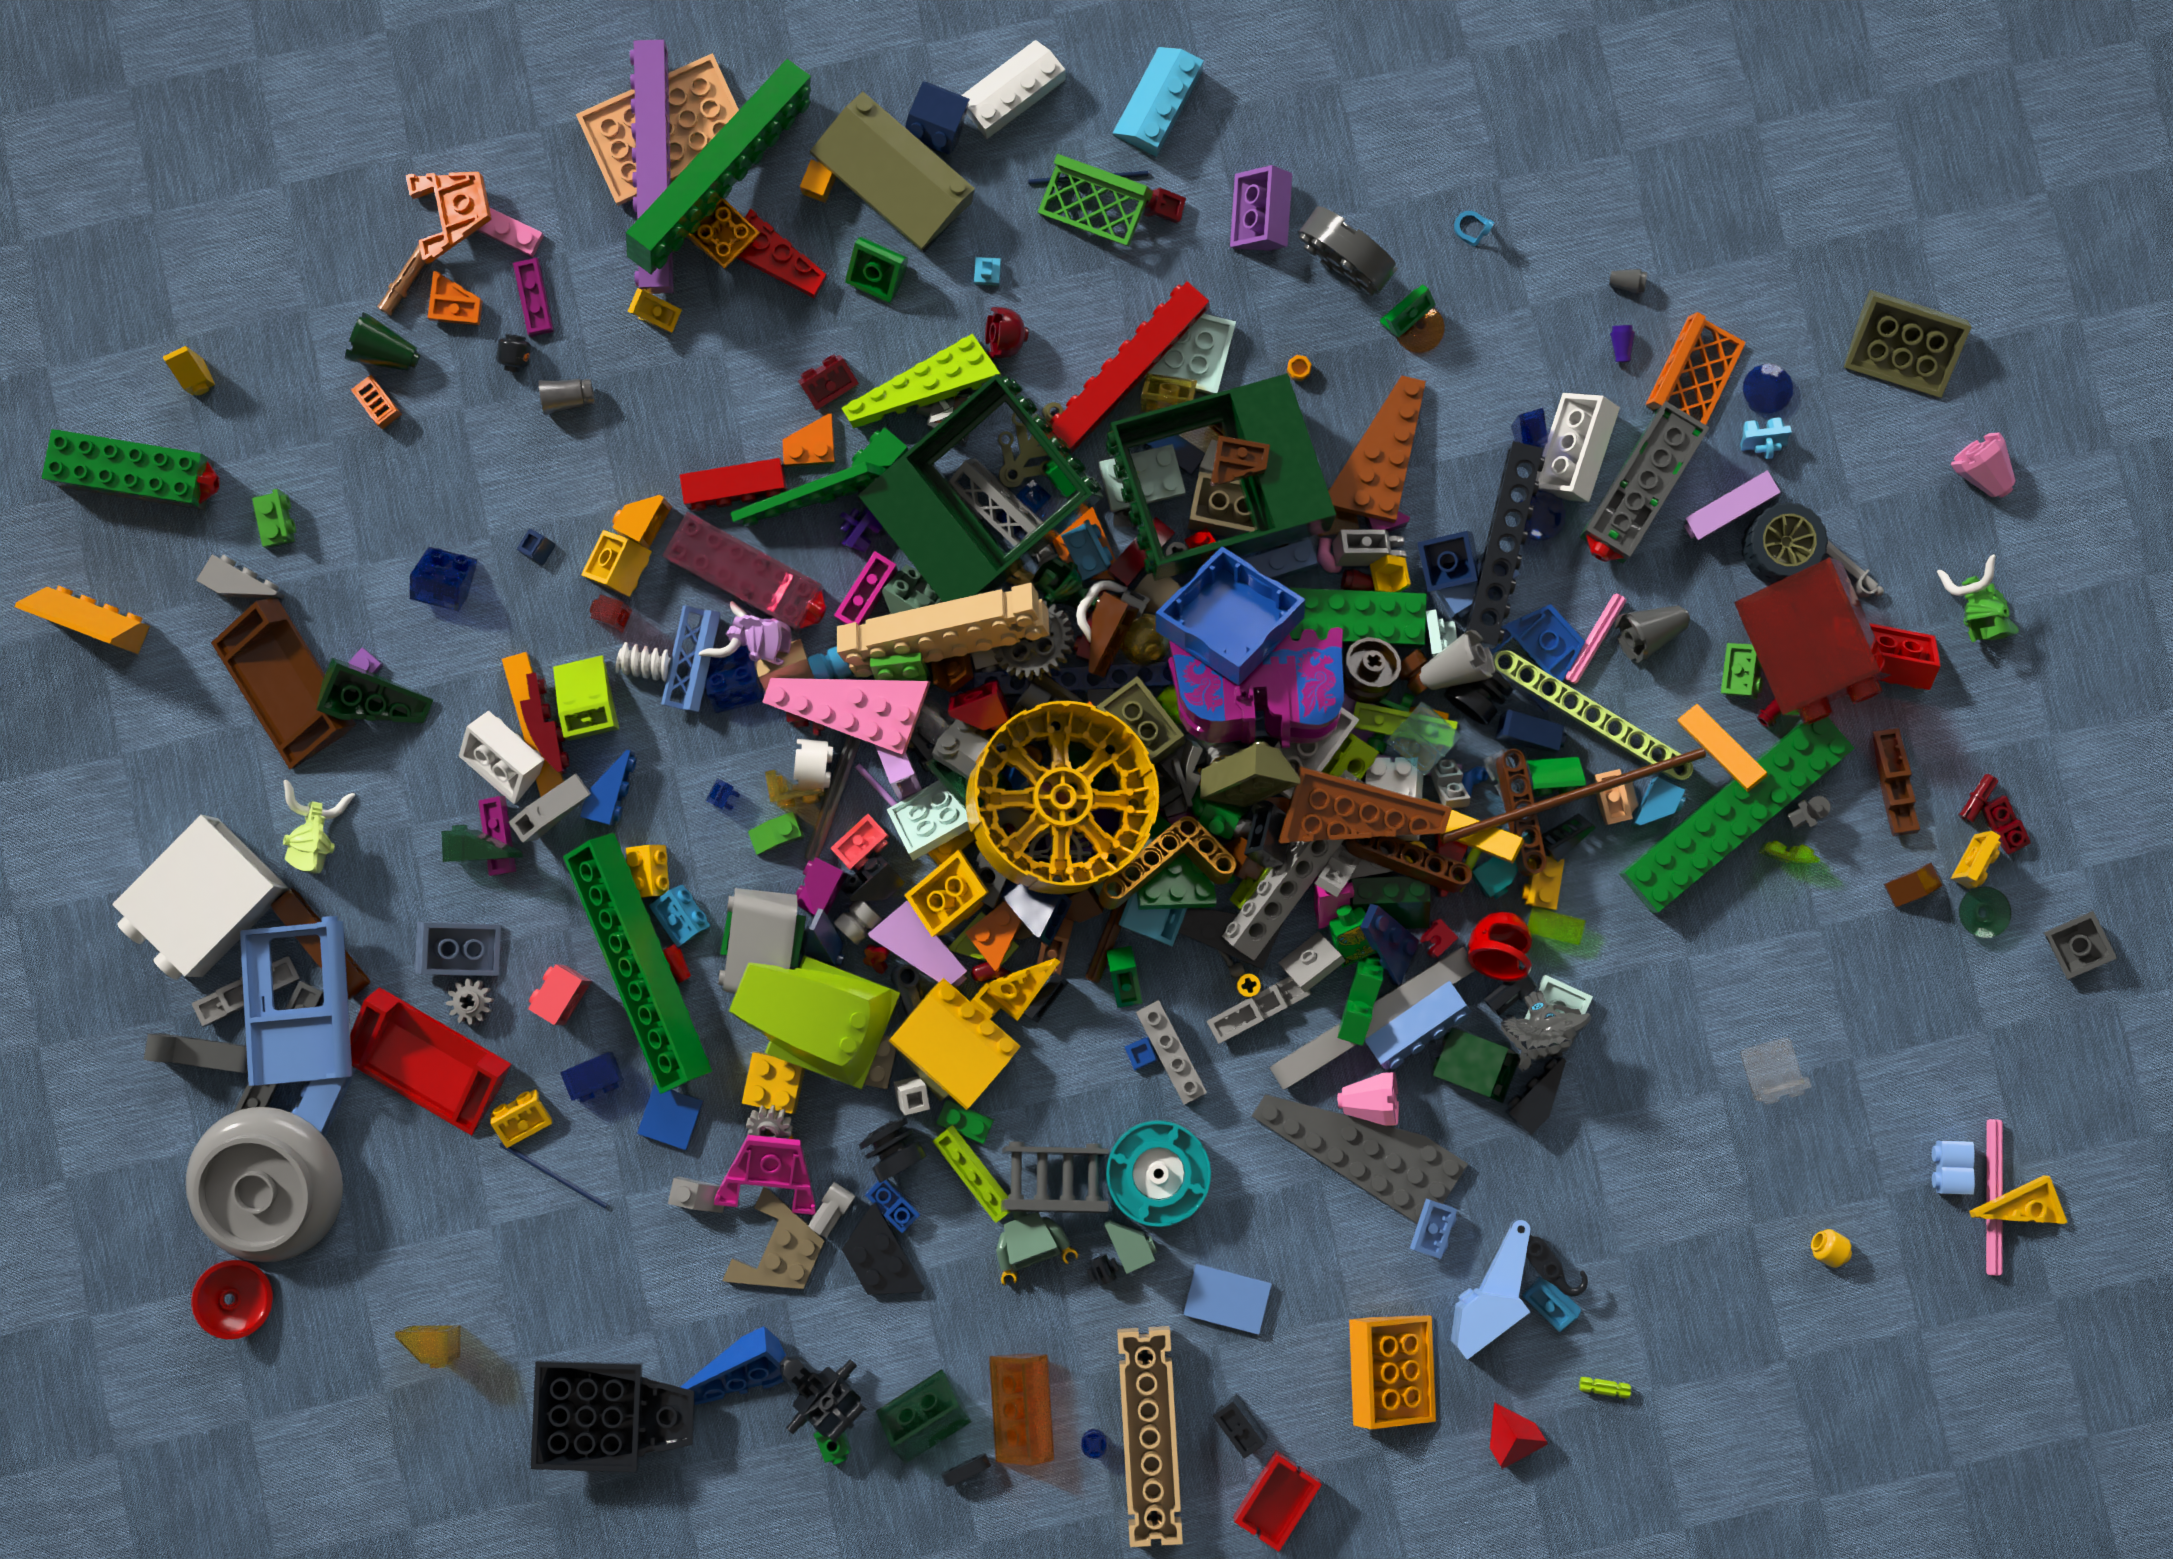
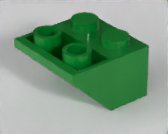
M1579 757L1526 761L1533 797L1549 796V794H1553V791H1559V795L1586 786Z

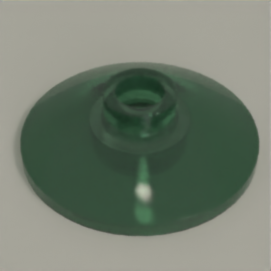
M1987 886L1977 887L1970 890L1962 898L1959 906V918L1963 927L1972 935L1980 938H1991L2001 934L2008 927L2011 920V906L2006 896L1999 890ZM1980 908H1983L1986 912L1984 917H1980L1978 914Z

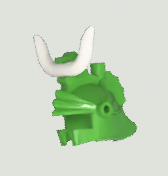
M1994 554L1986 562L1984 576L1981 580L1977 576H1973L1963 581V586L1960 587L1953 584L1947 573L1942 570L1937 571L1945 589L1949 593L1956 596H1965L1969 600V603L1965 606L1964 624L1969 627L1968 634L1971 642H1976V640L2003 639L2013 636L2019 631L2018 627L2009 618V608L2003 593H2000L1998 589L1995 590L1994 583H1991L1995 570L1996 556Z

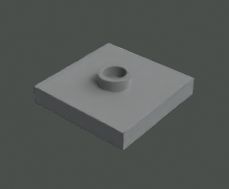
M1318 931L1278 963L1305 993L1343 964L1345 960Z

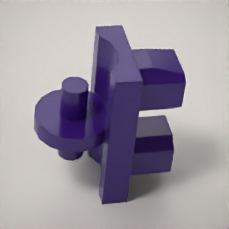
M867 506L857 520L855 519L860 511L856 508L849 515L842 512L840 517L844 520V523L840 529L846 533L851 525L852 528L841 544L848 548L853 547L858 551L865 552L871 541L863 536L862 532L868 527L873 532L878 533L883 526Z

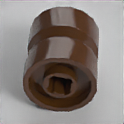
M1419 648L1401 662V671L1398 675L1401 680L1408 681L1407 687L1415 697L1428 688L1420 680L1421 668L1426 664L1427 658Z

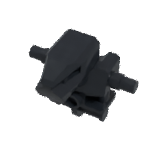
M795 1355L785 1356L779 1362L782 1379L798 1394V1397L793 1402V1407L798 1413L786 1427L792 1434L809 1421L822 1436H829L836 1443L837 1439L848 1427L852 1429L855 1426L853 1422L863 1411L867 1410L860 1403L861 1397L845 1382L850 1376L849 1374L857 1367L851 1359L836 1372L830 1367H826L820 1373L803 1357Z

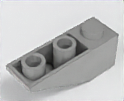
M212 554L196 580L225 597L283 599L285 596L278 592L279 586L267 579L264 583L256 579L258 574L246 567L242 571L234 567L236 561L225 555L218 558Z
M574 774L524 808L509 821V824L523 843L537 840L587 799L591 793L580 777Z

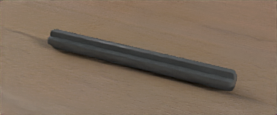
M848 735L804 856L807 860L814 861L815 857L818 859L820 857L861 742L859 738Z

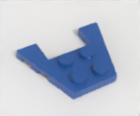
M1549 604L1502 625L1501 628L1505 629L1502 643H1497V646L1493 650L1490 649V651L1494 655L1513 638L1541 670L1562 682L1585 641L1561 614ZM1547 681L1543 684V693L1547 696L1552 694L1553 685ZM1531 693L1528 694L1543 711L1549 708V704Z

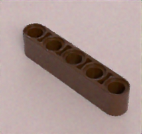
M1517 749L1507 750L1496 761L1505 812L1515 810L1517 807L1534 804L1525 757ZM1506 757H1511L1515 761V768H1510L1506 764ZM1512 782L1519 784L1521 788L1520 794L1512 790ZM1537 814L1525 817V819L1509 822L1510 833L1522 837V833L1526 832L1531 837V843L1526 844L1524 842L1515 859L1518 871L1522 875L1529 877L1542 872L1546 867V856ZM1528 857H1531L1535 860V870L1528 867Z
M1393 836L1361 838L1365 845L1359 844L1356 839L1346 840L1345 846L1351 855L1449 892H1459L1472 878V872L1468 865ZM1380 846L1385 847L1389 854L1383 853ZM1404 855L1410 857L1413 864L1407 862ZM1428 864L1434 866L1437 873L1431 871ZM1453 874L1458 875L1461 879V882L1455 880Z
M290 888L271 904L273 911L286 926L322 922L302 896L293 888ZM318 935L296 936L295 938L322 969L320 937ZM345 950L348 999L351 1000L371 982Z

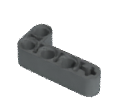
M148 1033L143 1060L163 1063L173 1062L248 1073L246 1045L162 1033Z

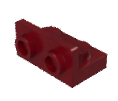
M833 354L822 361L823 365L815 370L810 368L800 375L802 378L798 380V383L816 410L859 384L841 355L835 356Z

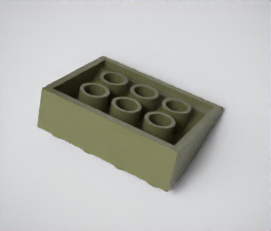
M1870 290L1860 313L1844 368L1942 398L1972 326L1966 319Z

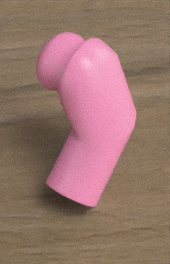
M1320 538L1317 553L1318 563L1326 572H1340L1342 566H1335L1334 556L1330 553L1332 539Z

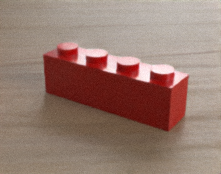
M780 458L679 474L684 505L692 511H702L707 509V506L715 504L717 507H726L732 505L733 501L739 500L742 503H750L756 501L757 497L766 496L770 498L787 491L783 463Z

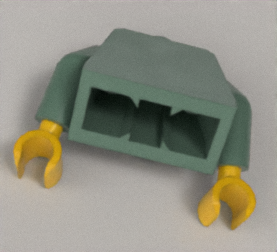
M1012 1212L1014 1220L1004 1224L1005 1231L1000 1234L996 1249L1000 1269L1004 1271L1001 1277L1003 1285H1006V1275L1013 1276L1014 1283H1016L1017 1270L1061 1255L1063 1261L1069 1264L1065 1256L1068 1252H1073L1076 1259H1078L1076 1250L1069 1247L1070 1242L1062 1227L1049 1217L1041 1218L1039 1212L1032 1214L1028 1212Z

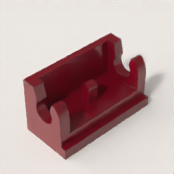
M1441 918L1434 920L1431 923L1432 926L1420 938V943L1430 940L1434 944L1427 951L1431 958L1441 955L1459 938Z

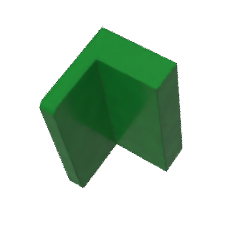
M1422 284L1418 289H1414L1380 319L1381 325L1399 338L1436 305L1429 288Z

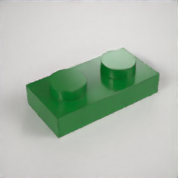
M946 1099L936 1124L945 1128L953 1125L959 1134L984 1144L994 1119L971 1109L966 1110L963 1106Z

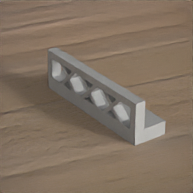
M976 458L965 460L949 481L955 490L1014 547L1020 541L1014 536L1013 526H1021L1027 532V535L1024 537L1026 538L1043 523L1039 517ZM964 473L971 480V489H964L958 483V480ZM977 492H985L989 496V506H982L978 502ZM995 509H1003L1007 513V523H1000L996 519Z

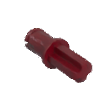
M1985 774L1974 792L1969 793L1970 798L1958 816L1963 820L1968 819L1967 822L1973 824L1982 807L1989 803L1987 799L1998 784V779L1990 774Z

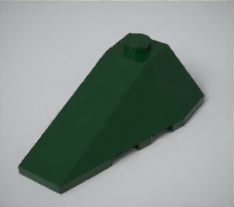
M332 657L322 681L316 710L343 720L365 719L366 721L390 720L393 722L424 723L433 699Z

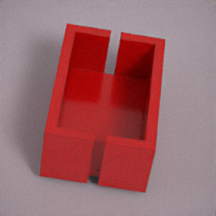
M1275 1450L1233 1516L1234 1522L1254 1536L1257 1533L1260 1540L1279 1552L1322 1483L1318 1477L1303 1467L1299 1466L1297 1469L1295 1462Z

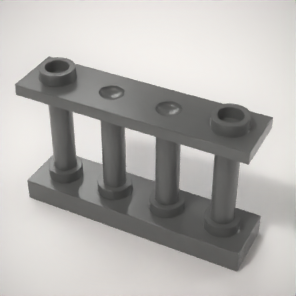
M1009 1142V1146L1002 1148V1154H1011V1194L1008 1195V1199L1001 1201V1211L1102 1214L1108 1212V1201H1101V1196H1099V1156L1109 1154V1149L1101 1148L1102 1144H1086V1148L1025 1147V1142ZM1022 1154L1037 1155V1195H1034V1200L1024 1199V1195H1021ZM1048 1155H1063V1192L1060 1200H1050V1195H1047ZM1073 1155L1088 1156V1196H1086V1201L1075 1200V1196H1073Z

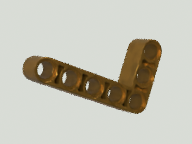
M1185 816L1180 818L1139 852L1130 863L1109 877L1103 884L1099 894V902L1107 909H1116L1182 853L1212 882L1219 885L1229 881L1236 868V861L1196 819ZM1181 830H1187L1191 835H1186ZM1163 845H1169L1173 850H1168ZM1199 848H1205L1209 853H1204ZM1144 860H1150L1155 865H1148ZM1217 866H1222L1227 871H1221ZM1126 875L1135 877L1136 881L1129 880ZM1107 891H1114L1118 896H1111Z

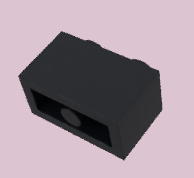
M1274 804L1255 809L1244 855L1265 869L1283 865L1289 843H1279L1287 813Z

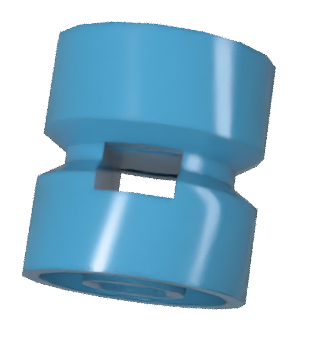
M837 646L828 649L826 656L822 653H817L807 657L815 679H833V677L842 680L853 675L849 668V663H845L837 653Z

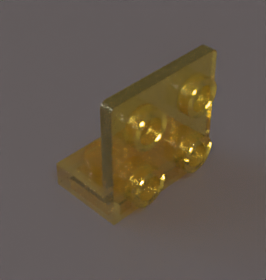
M776 770L765 772L770 802L780 807V809L795 807V802L803 801L806 804L821 802L820 797L826 796L825 791L823 792L821 788L784 794L788 792L786 777H783Z

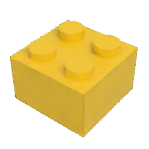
M752 1052L742 1104L756 1107L763 1105L766 1109H770L774 1105L776 1111L784 1109L785 1113H796L805 1068L765 1053Z

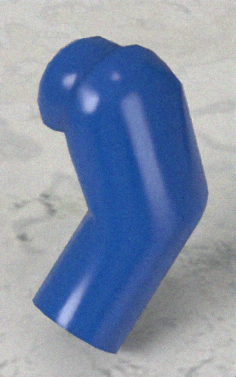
M1476 766L1463 774L1461 783L1470 798L1473 786L1486 781L1489 778V771L1481 766Z

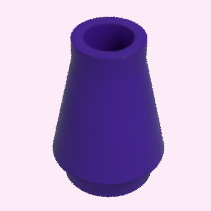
M1633 325L1612 326L1610 337L1615 353V362L1631 361L1635 336Z

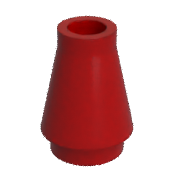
M675 944L665 948L663 953L669 962L672 975L678 983H681L691 976L681 948H677Z

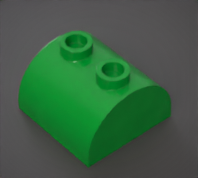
M859 237L854 244L845 283L890 303L903 281L908 266V258L866 238Z

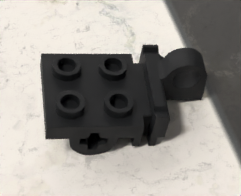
M1042 673V680H1039L1037 676L1034 677L1010 711V714L1015 716L1024 710H1031L1036 705L1054 701L1081 702L1082 699L1045 673ZM1058 722L1051 723V726L1055 729L1054 731L1060 730ZM1046 740L1030 742L1044 753L1049 749L1048 743L1045 742Z

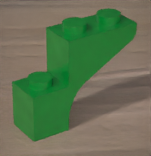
M1374 954L1356 962L1347 1003L1338 1029L1337 1038L1363 1046L1369 1029L1373 1006L1383 980V967L1379 962L1380 958Z

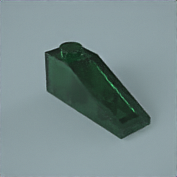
M452 825V830L441 831L443 862L523 858V852L479 830H468L467 825Z

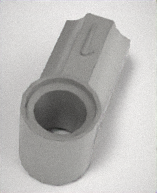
M833 1182L822 1199V1205L813 1216L808 1227L827 1238L841 1215L846 1213L856 1195Z

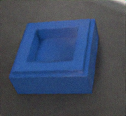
M1148 1037L1125 1046L1134 1071L1158 1061Z

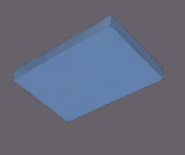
M1196 1263L1183 1315L1259 1335L1272 1283Z

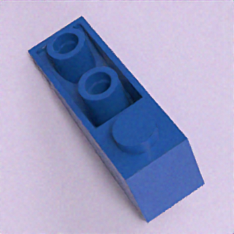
M626 750L589 789L591 795L585 799L580 817L615 826V822L620 821L623 807H620L622 797L627 796L630 783L627 782L629 772L633 773L636 766L637 758L634 757V752Z

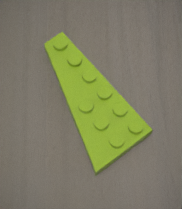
M971 334L948 348L939 351L927 360L916 364L904 373L895 376L881 386L872 389L858 399L852 400L849 404L842 407V410L852 427L856 428L882 420L887 413L894 411L897 414L907 412L906 407L918 404L919 407L957 396L960 390L972 387L973 390L982 387L981 383L987 382L995 374L1000 376L1001 374L975 336Z

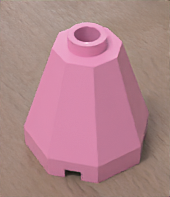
M1999 432L1989 433L1984 436L1985 442L1979 443L1976 440L1954 457L1955 461L1951 463V466L1957 474L1990 497L1999 496V498H2002L2013 490L2012 486L2015 483V477L2004 438Z
M1381 1073L1343 1087L1342 1093H1338V1108L1343 1109L1346 1115L1381 1125H1398L1399 1101H1397L1396 1095L1398 1094L1396 1073Z

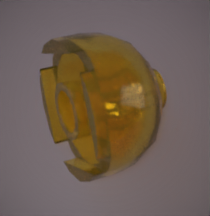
M1142 614L1144 617L1134 619L1120 649L1124 656L1133 664L1152 666L1161 662L1166 657L1170 644L1169 639L1156 632V616Z

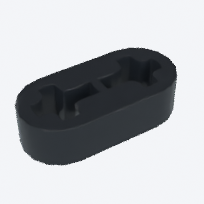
M983 1453L948 1469L941 1476L946 1487H950L986 1470L991 1466V1463L986 1453Z

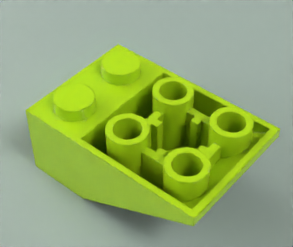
M603 655L553 667L558 714L565 739L572 741L619 730Z

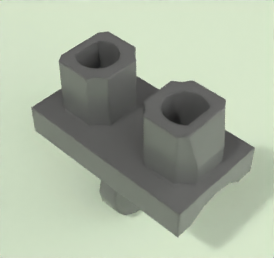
M1823 796L1813 797L1809 803L1805 798L1799 801V808L1788 813V817L1795 829L1806 823L1812 827L1818 824V819L1824 818L1829 814L1830 802Z

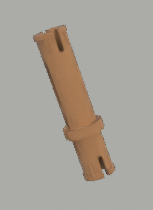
M420 245L417 246L395 281L389 284V290L377 306L379 310L389 316L392 315L401 299L406 298L408 295L406 293L425 265V262L422 260Z

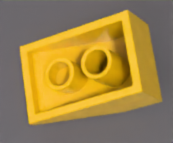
M958 850L908 891L905 897L930 935L935 937L949 933L965 920L989 891L963 852Z

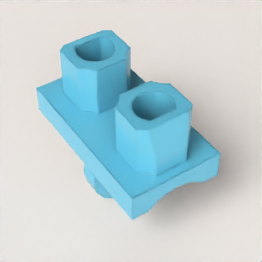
M1781 418L1768 420L1766 429H1760L1758 422L1755 420L1746 421L1740 443L1741 451L1755 449V453H1763L1765 459H1772L1774 451H1781L1782 446H1787L1788 436L1792 433L1790 426H1784Z

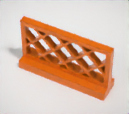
M1696 312L1688 316L1645 405L1653 410L1659 409L1665 401L1668 402L1670 396L1678 394L1682 406L1680 410L1690 415L1688 409L1699 406L1702 413L1700 422L1706 425L1746 342L1705 320L1706 316ZM1703 328L1712 332L1714 342L1703 344L1701 338ZM1729 341L1736 345L1732 355L1725 357L1721 342ZM1716 345L1720 359L1709 362L1705 348ZM1700 350L1704 364L1693 367L1690 355L1693 351ZM1721 361L1724 373L1722 377L1714 379L1710 365ZM1705 367L1709 381L1698 384L1694 370ZM1689 372L1693 386L1682 389L1679 378L1681 374ZM1710 384L1713 395L1711 399L1703 401L1699 387ZM1694 389L1698 403L1687 406L1683 392Z

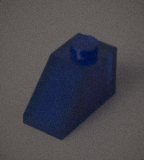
M1543 408L1520 414L1512 423L1511 429L1515 442L1544 448L1548 443Z

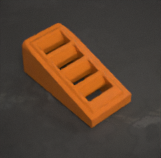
M369 375L351 389L381 429H384L402 415L372 375ZM372 384L373 388L364 395L360 393L365 387ZM376 391L379 393L369 402L366 401ZM381 399L384 400V402H382L376 408L372 409V406L375 403H377ZM388 405L389 409L378 416L377 413Z

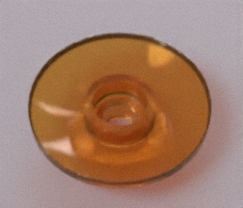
M1434 307L1417 321L1424 323V329H1418L1415 323L1399 338L1396 336L1397 341L1402 347L1411 352L1424 353L1434 349L1440 343L1444 335L1445 325L1441 314Z

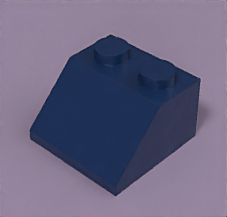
M923 81L908 114L905 128L924 145L950 154L958 145L970 99Z
M1463 531L1417 542L1428 592L1479 581L1478 556L1472 531Z

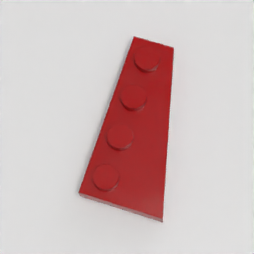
M750 208L745 219L760 234L736 258L815 299L827 279L826 273L803 253H799L786 238L783 239L774 231L770 224L764 222Z

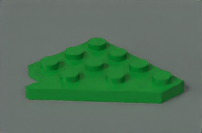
M1158 813L1155 824L1150 829V836L1141 851L1172 826ZM1163 845L1164 848L1173 850L1169 845ZM1182 853L1136 892L1138 910L1215 907L1217 904L1215 883ZM1144 860L1148 865H1155L1150 860ZM1217 866L1221 871H1227L1224 867ZM1233 874L1227 883L1234 882L1235 876Z

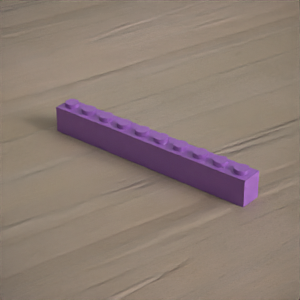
M664 39L634 41V50H630L631 65H634V74L630 75L631 89L635 90V99H631L632 114H635V123L631 124L633 139H636V148H632L633 163H636V172H633L632 180L634 188H637V197H633L634 212H637V220L671 184L668 48ZM673 252L668 256L666 264L661 269L657 268L652 275L638 265L639 271H635L634 274L636 286L650 294L673 293Z

